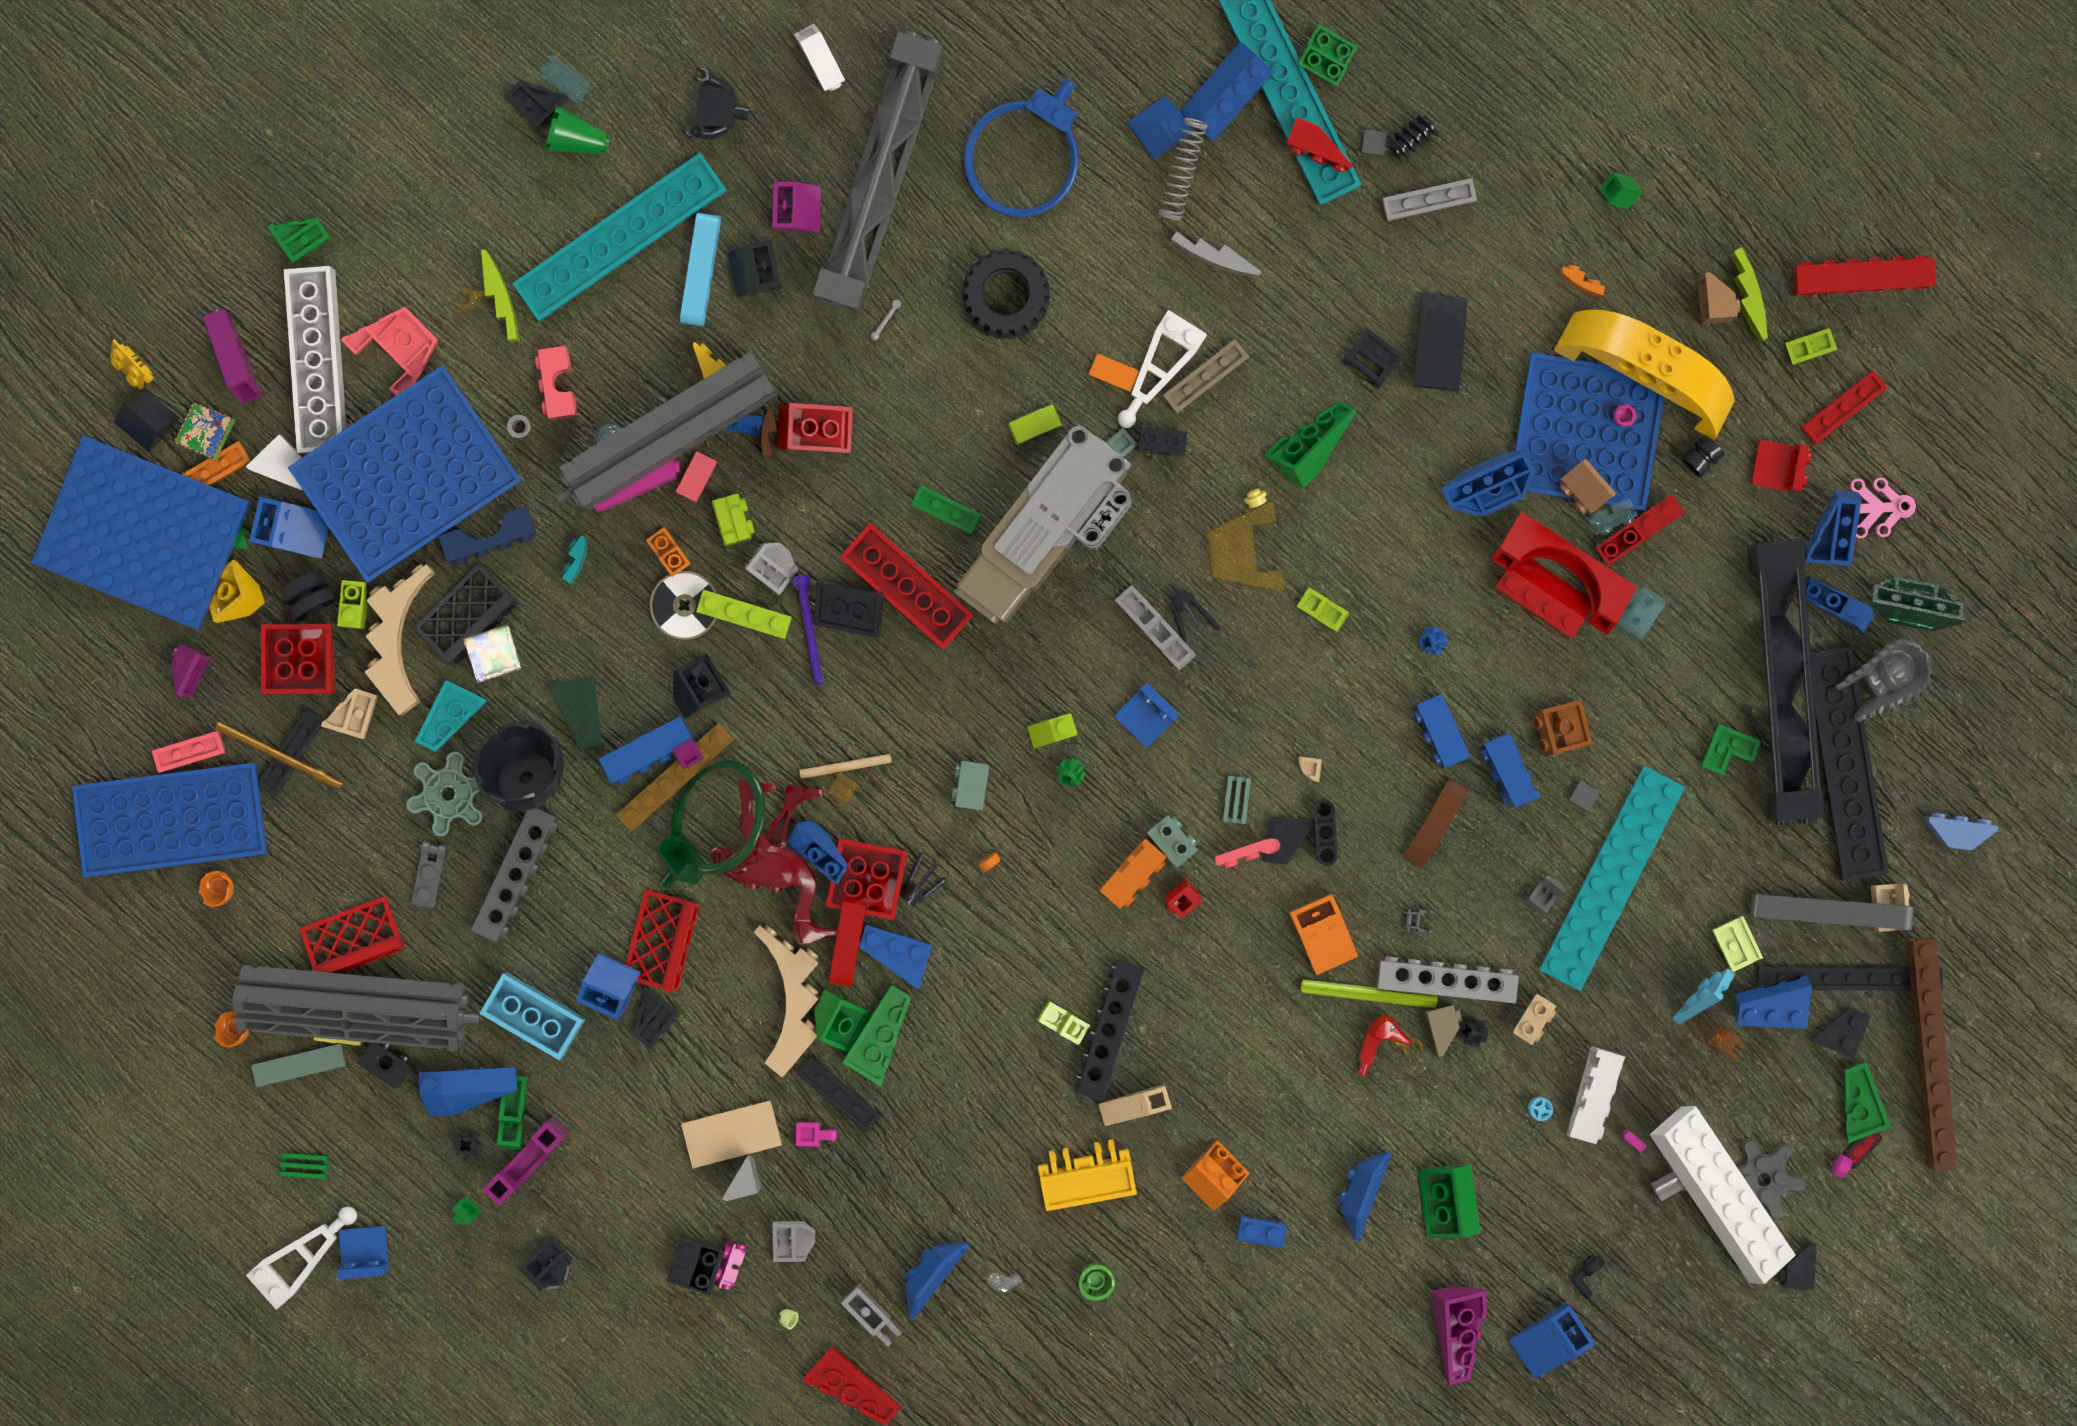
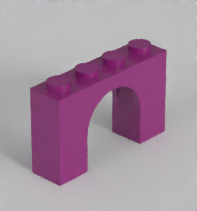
M555 1117L548 1120L532 1136L531 1141L483 1188V1191L500 1206L509 1199L571 1132Z

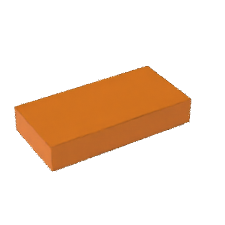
M1097 353L1089 376L1131 393L1140 371Z

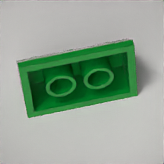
M1471 1164L1419 1169L1418 1174L1427 1239L1466 1238L1479 1234L1480 1226Z

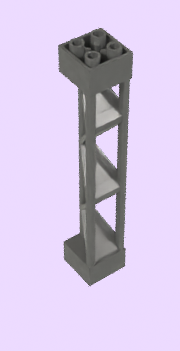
M905 30L904 33L898 31L890 55L891 69L826 268H821L813 292L815 301L858 315L944 55L943 46L939 44L938 40L929 37L924 40L918 38L916 33ZM920 76L927 78L922 95ZM876 138H878V149L870 159ZM907 139L894 178L891 152ZM850 221L851 233L843 243L844 236ZM879 224L867 261L864 236Z

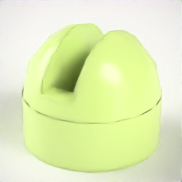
M785 1309L780 1312L781 1317L778 1318L780 1325L790 1330L798 1321V1313Z

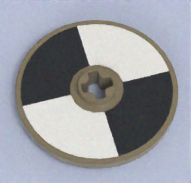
M680 571L673 577L670 574L664 577L654 588L650 599V612L656 626L666 635L679 640H690L705 634L713 626L716 618L697 613L696 611L703 590L716 593L713 585L705 577L690 571ZM680 600H689L691 602L689 604V611H680L678 609L681 606Z

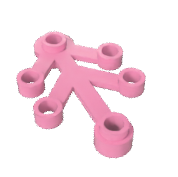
M1882 477L1875 479L1872 486L1875 491L1882 492L1891 501L1890 503L1881 502L1865 487L1863 480L1855 479L1851 481L1850 490L1859 492V495L1869 503L1861 504L1859 514L1869 513V515L1858 525V527L1863 529L1864 533L1862 536L1856 533V538L1866 537L1868 529L1883 512H1892L1884 523L1877 525L1875 528V533L1878 537L1888 536L1892 526L1900 517L1907 518L1915 512L1916 504L1914 499L1908 495L1899 496L1888 486L1887 480ZM1879 480L1884 484L1882 489L1877 487V481ZM1855 482L1861 484L1860 490L1854 488ZM1902 502L1908 504L1906 511L1901 508ZM1881 526H1884L1887 530L1884 535L1879 531Z

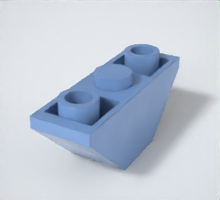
M1932 813L1931 817L1924 816L1925 824L1943 847L1973 850L1998 831V826L1991 825V820L1977 819V823L1968 822L1969 817L1955 816L1954 820L1945 819L1946 814Z

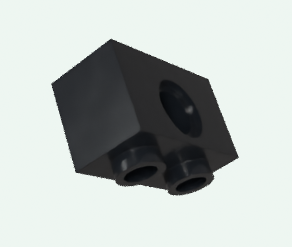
M1142 426L1138 452L1184 457L1187 432Z
M371 1043L357 1064L392 1088H399L415 1065L410 1062L412 1058L404 1052L400 1051L397 1053L391 1049L393 1047L392 1044ZM384 1056H389L392 1059L393 1064L391 1068L383 1066L382 1059Z

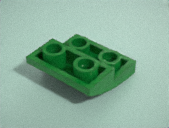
M1317 24L1297 64L1337 87L1358 46Z

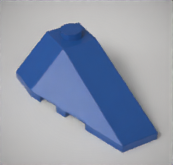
M516 1067L447 1069L419 1072L420 1097L430 1117L453 1116L516 1091Z

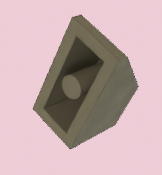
M1452 1004L1425 1011L1434 1049L1438 1057L1444 1056L1460 1028L1458 1022L1462 1021L1459 1008H1454Z

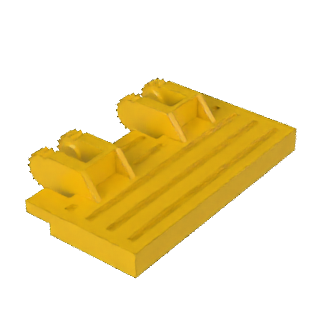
M1113 1139L1108 1140L1111 1158L1102 1160L1101 1145L1099 1142H1095L1094 1146L1098 1164L1094 1165L1093 1155L1075 1158V1169L1071 1167L1068 1148H1063L1062 1154L1066 1167L1057 1168L1054 1150L1049 1151L1052 1173H1049L1048 1164L1038 1165L1046 1211L1137 1195L1129 1149L1119 1150L1120 1160L1117 1161Z

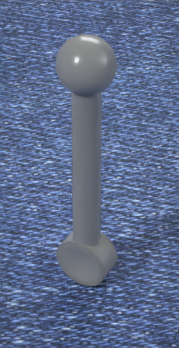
M900 300L893 301L891 310L877 330L871 333L870 338L873 341L879 339V333L895 310L901 308Z

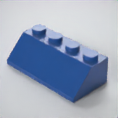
M1240 41L1180 112L1187 118L1206 123L1208 126L1205 129V135L1215 142L1275 71Z

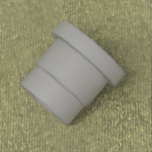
M522 415L511 417L507 423L508 432L515 438L527 436L531 429L529 420ZM518 422H524L526 425L522 433L515 432V425Z

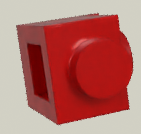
M1186 877L1165 896L1167 901L1165 906L1173 915L1177 913L1181 918L1185 917L1203 902L1199 891Z

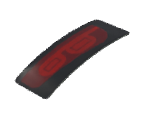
M1878 1132L1858 1139L1843 1154L1852 1160V1169H1855L1883 1139Z

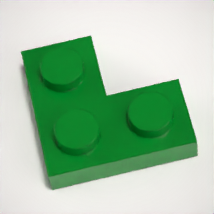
M1717 724L1700 767L1724 775L1731 755L1751 763L1754 762L1762 741Z

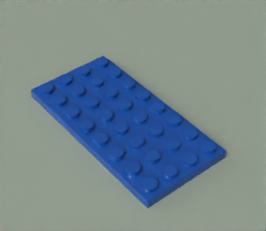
M257 763L72 786L83 877L268 854L260 786L258 784Z

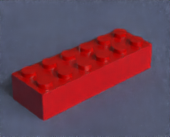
M871 523L840 556L848 566L876 591L884 592L885 599L943 650L974 617L966 607Z

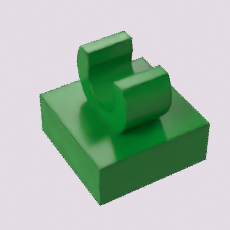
M465 1196L451 1209L456 1214L451 1221L457 1227L462 1222L468 1226L482 1211Z

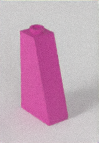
M679 459L672 460L607 501L599 503L595 507L596 511L603 512L677 479V473L680 472Z

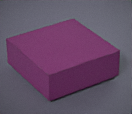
M693 739L672 749L683 769L704 759Z

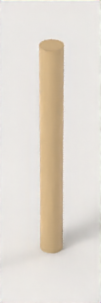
M885 754L801 769L800 776L803 779L892 763L891 755Z

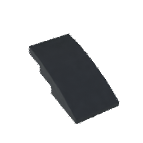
M1422 293L1415 347L1413 387L1459 392L1467 298Z

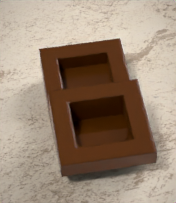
M773 408L767 410L762 427L761 445L764 459L773 457L770 434L778 433Z

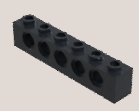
M1117 960L1116 964H1111L1108 974L1109 977H1112L1110 986L1105 985L1101 998L1105 999L1103 1008L1098 1007L1094 1020L1098 1021L1096 1030L1091 1029L1088 1043H1091L1089 1052H1084L1081 1065H1084L1083 1073L1077 1074L1074 1087L1078 1088V1094L1104 1101L1142 979L1144 967ZM1120 979H1125L1129 983L1128 989L1124 992H1120L1115 988L1116 982ZM1113 1001H1118L1122 1005L1121 1011L1117 1014L1111 1013L1108 1009L1109 1004ZM1106 1023H1111L1115 1027V1032L1110 1036L1102 1033V1027ZM1100 1045L1108 1048V1054L1103 1058L1097 1057L1095 1054V1049ZM1093 1067L1101 1070V1076L1096 1080L1088 1076V1071Z

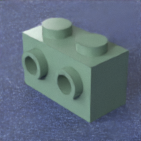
M962 761L961 765L956 766L955 779H959L958 788H953L951 800L956 802L955 807L983 810L989 765Z
M1167 815L1146 833L1177 868L1198 851L1195 848L1198 843L1190 834L1185 836L1180 830L1183 825L1175 816L1170 818Z

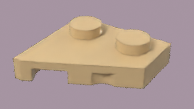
M354 689L344 702L340 703L335 711L322 722L321 726L365 739L378 695Z

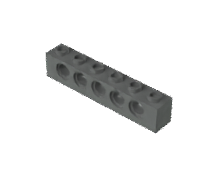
M539 807L526 812L471 931L494 942L505 939L510 928L507 924L510 918H515L520 906L517 905L519 898H524L529 889L527 881L530 876L534 877L539 867V864L536 862L540 855L544 856L549 846L546 841L550 834L554 835L559 823L556 822L558 816ZM534 826H538L542 831L539 839H534L531 836V829ZM524 847H528L532 851V856L529 860H525L521 856V850ZM514 868H519L522 872V878L519 881H515L511 877V872ZM504 889H509L512 892V899L509 902L504 901L501 897ZM494 910H499L502 913V920L499 923L494 922L491 917Z

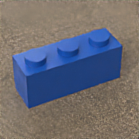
M1442 694L1415 705L1414 716L1418 724L1422 723L1426 730L1423 732V736L1427 744H1432L1435 750L1432 755L1437 766L1441 765L1442 768H1447L1470 757Z

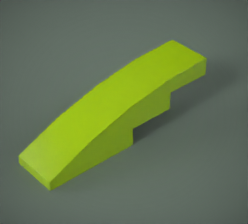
M1741 247L1730 254L1740 272V275L1733 280L1744 298L1740 301V311L1760 343L1768 338L1766 314L1753 268Z
M481 250L485 296L488 299L495 298L496 318L500 321L506 320L508 341L511 343L520 342L517 318L504 279L490 253L487 250Z

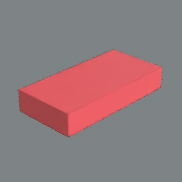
M696 451L676 493L697 503L717 461Z

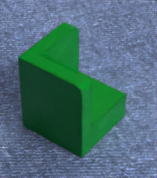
M1613 172L1600 188L1609 204L1629 209L1642 194L1632 177Z

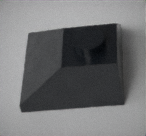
M708 654L674 670L673 700L684 719L704 710L731 693Z

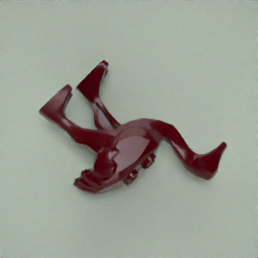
M738 780L742 810L739 828L744 836L745 844L754 823V794L747 780ZM760 782L763 793L777 789V784ZM786 786L784 807L770 824L768 836L766 837L761 832L756 846L746 860L735 869L723 873V875L739 883H744V888L760 889V885L767 886V891L782 892L783 888L800 885L801 893L793 916V932L798 944L811 945L821 939L836 936L837 930L819 927L811 920L810 909L815 896L817 882L812 869L797 851L787 847V835L795 807L805 801L824 796V790ZM718 847L711 848V859L714 864L726 861L736 855L742 848L735 852L727 847L721 849Z

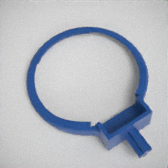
M1067 78L1063 80L1053 97L1038 88L1031 100L1000 105L986 113L973 127L965 147V173L977 197L994 211L1012 217L1035 216L1053 208L1070 190L1078 168V147L1071 126L1079 114L1064 105L1076 87V84ZM1026 106V108L1061 131H1067L1068 135L1065 138L1070 151V168L1062 188L1049 201L1033 208L1015 209L995 202L980 187L973 169V150L979 134L989 122L1002 114L1025 110Z

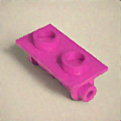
M727 1239L726 1244L721 1248L724 1250V1254L714 1284L720 1289L723 1287L730 1290L731 1286H734L739 1272L738 1269L732 1268V1265L741 1266L746 1250H744L745 1245L741 1243L735 1244L730 1239Z

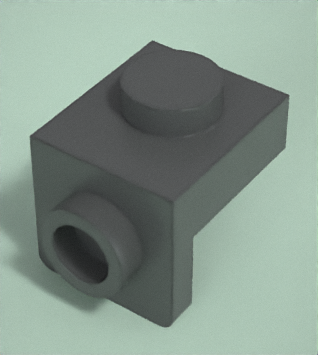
M1547 875L1538 882L1525 902L1544 916L1558 896L1565 891V888L1557 879Z

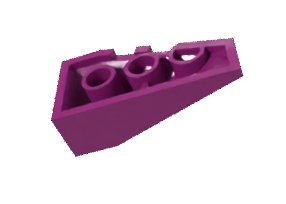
M1449 1286L1433 1290V1314L1447 1384L1450 1386L1469 1381L1476 1358L1475 1348L1477 1340H1480L1482 1334L1480 1331L1482 1320L1486 1319L1487 1315L1486 1290L1460 1286Z

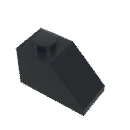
M1806 1241L1794 1252L1795 1256L1779 1270V1282H1782L1783 1287L1786 1289L1814 1290L1816 1243Z

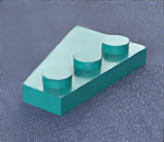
M445 680L415 742L437 752L488 700Z

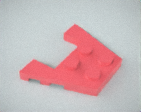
M406 307L341 339L355 355H358L374 339L406 371L389 388L395 395L418 382L439 341Z

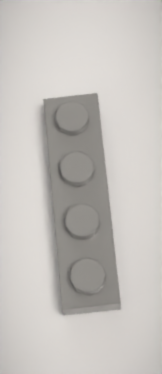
M1470 178L1385 197L1382 199L1388 222L1477 202L1473 179Z

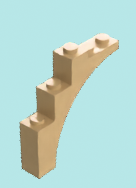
M422 564L417 566L411 572L412 576L406 581L405 579L398 581L393 586L395 590L391 591L387 586H378L369 593L371 597L367 599V602L383 620V623L377 622L368 629L370 633L366 637L382 656V659L376 658L367 665L369 669L365 673L400 716L405 715L421 702L412 689L406 675L401 647L403 626L410 605L422 586L436 573L427 564L425 566Z
M760 925L754 933L768 947L775 958L783 977L786 992V1015L783 1029L774 1050L765 1061V1064L779 1076L783 1077L817 1037L816 1025L809 1019L805 1022L802 1018L819 999L816 995L818 991L808 983L805 986L803 984V981L819 964L817 960L818 954L809 947L806 950L802 947L795 953L793 952L795 947L785 939L783 942L776 937L777 932L772 927Z

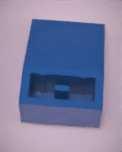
M259 497L249 542L322 559L329 527L317 510Z
M1564 1302L1509 1339L1534 1379L1576 1358L1595 1345V1342L1567 1302Z

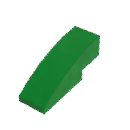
M516 1076L517 1090L501 1096L497 1147L504 1150L522 1151L528 1078Z

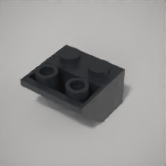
M771 240L749 244L728 252L737 298L782 289Z
M682 1234L666 1282L711 1295L724 1250L704 1240Z

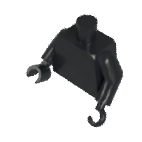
M703 67L695 68L701 72V78L693 76V80L697 82L704 81V83L700 85L695 128H692L690 134H688V125H685L683 127L684 135L687 138L694 136L696 138L714 140L727 134L729 130H733L735 119L748 121L750 107L737 105L738 97L734 89L723 79L708 73L707 69Z

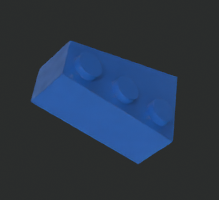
M1834 491L1804 549L1805 562L1852 566L1861 507L1859 492Z
M1510 733L1482 744V757L1485 763L1489 762L1493 771H1490L1494 783H1499L1502 792L1499 794L1504 805L1508 804L1510 808H1516L1541 797L1539 791H1535L1530 779L1532 777L1529 771H1526L1522 757Z
M1803 976L1799 977V980L1787 983L1784 981L1776 986L1761 987L1735 994L1733 1017L1737 1025L1807 1029L1812 989L1808 977Z

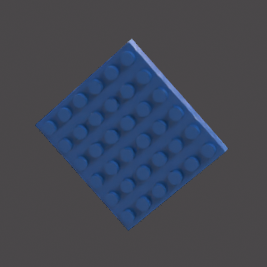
M1530 353L1515 451H1526L1535 468V473L1527 492L1573 499L1571 495L1567 497L1560 490L1559 486L1561 484L1558 480L1575 465L1586 459L1616 493L1603 505L1646 511L1664 396L1605 364L1581 360L1573 362L1568 358ZM1628 404L1635 409L1636 419L1631 426L1620 427L1614 423L1613 412L1619 405Z

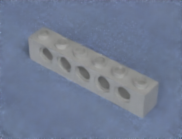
M1385 956V960H1379L1376 981V988L1516 1003L1519 976L1513 974V970L1499 969V973L1490 972V967L1476 966V970H1468L1467 965L1453 964V968L1444 967L1443 962L1431 961L1430 965H1421L1422 960L1408 959L1407 963L1398 962L1399 958ZM1400 968L1407 970V978L1403 981H1398L1396 978V971ZM1424 970L1430 973V980L1427 983H1421L1418 978L1420 972ZM1445 973H1451L1453 976V982L1448 986L1443 985L1441 980ZM1473 975L1476 979V984L1472 988H1467L1464 981L1467 976ZM1491 978H1496L1499 981V986L1496 990L1491 991L1487 986L1488 981Z

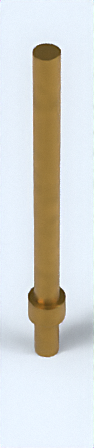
M220 721L215 727V730L312 777L313 781L321 785L324 783L338 791L343 785V782L327 775L328 772L320 768L317 770Z

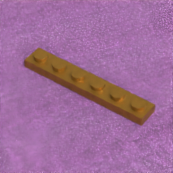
M718 723L696 743L704 759L685 769L682 768L678 760L675 761L619 811L616 816L631 832L634 831L734 741L732 736Z

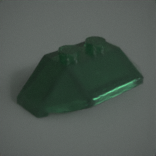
M1893 576L1879 583H1874L1872 586V606L1887 623L1934 632L1961 624L1964 621V602L1960 599L1957 600L1952 593L1940 585Z

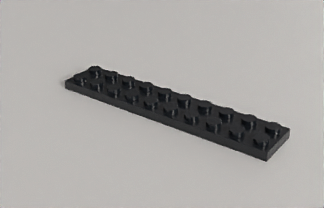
M1852 647L1811 653L1816 728L1841 880L1848 881L1889 874L1864 720L1858 722L1854 717L1861 706L1858 682L1856 681L1840 690L1836 688V685L1843 682L1846 677L1856 671Z

